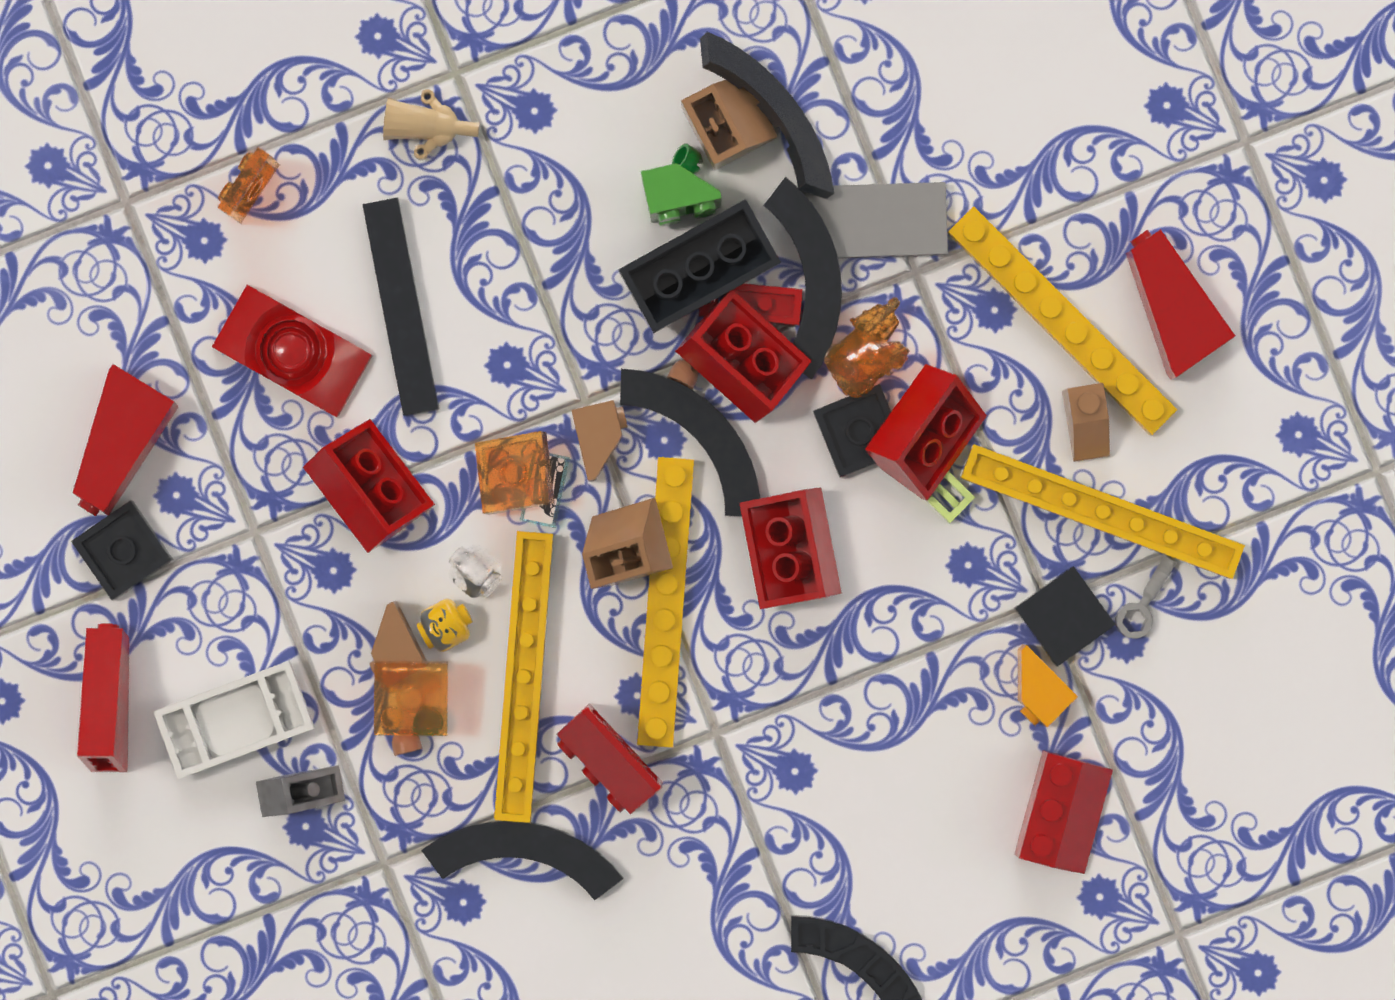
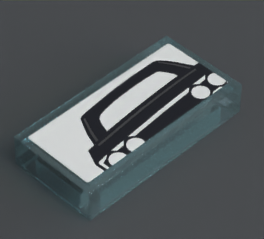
M534 450L520 521L556 528L570 457Z

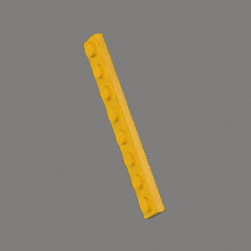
M974 206L947 232L1097 383L1104 384V390L1150 436L1178 410Z
M975 444L971 447L960 479L1228 579H1233L1245 545Z
M658 457L655 498L673 568L649 575L637 745L673 748L694 459Z
M517 531L494 813V820L531 822L554 534Z

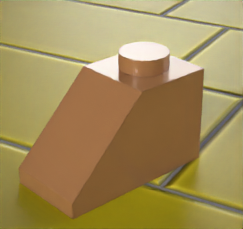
M1091 384L1063 390L1062 394L1073 462L1110 456L1109 415L1104 384Z
M614 400L571 410L589 482L597 480L623 438L621 429L628 427L623 406L616 408Z
M393 601L386 606L371 651L374 661L369 663L378 682L384 680L387 686L429 666L397 601Z

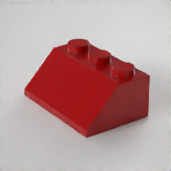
M734 290L726 293L675 350L676 353L754 423L774 410L811 363V360Z
M925 364L865 450L881 470L921 499L928 501L987 415L957 375Z
M371 419L324 446L303 466L304 470L367 553L391 539L435 505Z
M821 487L739 503L760 609L842 594Z
M590 703L556 734L561 739L557 743L559 748L570 759H573L575 756L578 757L585 765L581 770L583 774L595 786L600 782L610 792L606 798L620 813L626 809L631 815L662 788L663 782Z
M1043 750L1014 854L1019 859L1056 869L1085 874L1113 769Z

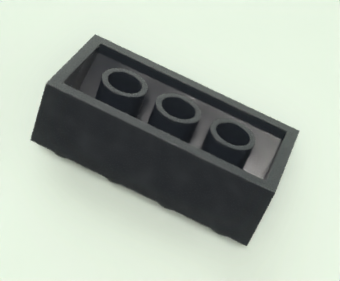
M745 199L618 270L652 332L656 333L781 264V261Z

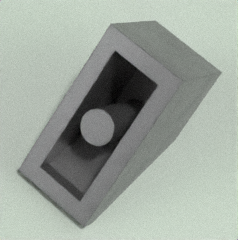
M339 765L256 781L262 817L286 815L345 801Z

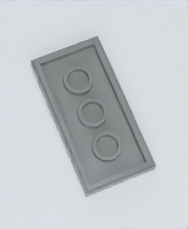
M946 182L833 186L834 194L828 199L802 191L813 203L830 232L838 259L948 254Z

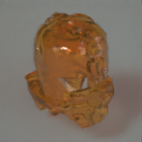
M897 297L890 299L886 305L877 304L869 310L862 311V314L856 318H850V322L855 329L838 344L832 345L827 350L824 356V363L846 396L862 397V393L866 394L872 390L878 379L884 375L891 376L894 373L892 369L899 370L909 359L907 355L910 350L900 341H888L899 325V321L894 313L900 305Z

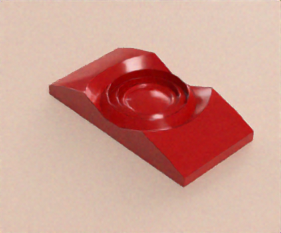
M246 285L212 345V348L337 418L373 356L249 285Z

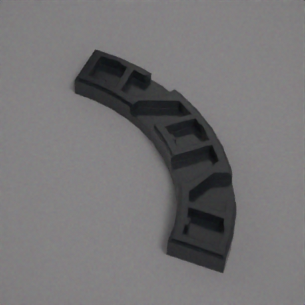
M706 32L700 38L702 68L726 79L738 89L744 87L760 102L757 104L758 108L764 113L775 129L778 127L781 129L789 144L786 150L794 168L798 190L828 199L834 194V188L826 156L813 127L794 98L752 56L727 40Z
M785 177L763 206L784 226L794 242L802 263L805 277V306L802 321L793 344L811 360L803 374L812 380L823 364L837 330L842 302L841 270L832 236L822 217L807 196Z
M621 369L620 405L634 406L656 412L675 421L687 430L704 448L717 471L724 496L725 516H742L739 503L760 499V493L750 456L732 425L708 400L679 382L641 370Z
M489 821L471 825L438 838L421 850L442 879L467 865L493 858L510 857L537 861L568 875L582 886L594 901L624 879L610 861L582 840L565 831L534 822Z
M791 915V952L821 956L846 966L861 977L881 1000H922L916 986L900 964L885 949L864 934L828 919L805 915Z

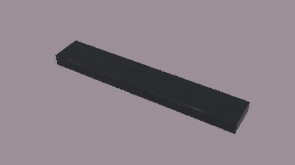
M397 197L362 204L403 416L440 410L399 199Z

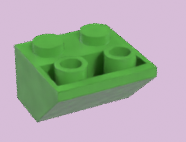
M677 163L641 171L651 223L659 221L660 226H668L681 222L680 216L693 213L695 219L715 215L716 208L721 207V192Z

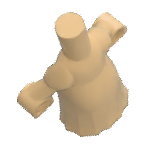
M430 89L422 91L421 101L424 105H430L432 109L400 102L390 97L387 98L383 140H428L424 145L418 144L415 146L414 156L418 160L426 159L428 154L436 147L447 145L456 135L478 137L480 123L458 120L452 109L442 105ZM425 95L431 96L429 100L424 99ZM422 149L424 150V153L422 155H418V150Z

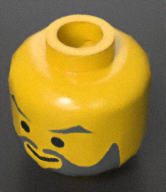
M446 598L421 612V622L417 623V628L429 649L435 647L438 651L445 652L469 638L470 632L467 625L473 623V620L464 604L457 606L454 601Z

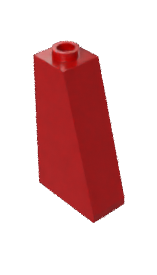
M1160 229L1153 235L1149 230H1146L1130 241L1134 248L1127 252L1126 256L1166 374L1171 380L1234 338L1235 334Z
M114 364L110 367L72 492L81 499L77 505L94 516H97L99 511L108 516L110 515L178 409L175 401Z
M101 623L97 625V628H86L77 757L91 772H127L129 637L123 628H119V625Z

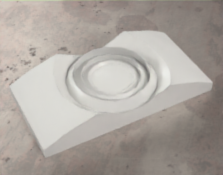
M290 660L153 711L178 779L315 728Z

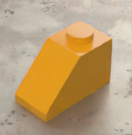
M1022 644L1018 648V701L1024 706L1020 712L1034 726L1040 722L1043 726L1048 727L1078 696L1027 645Z

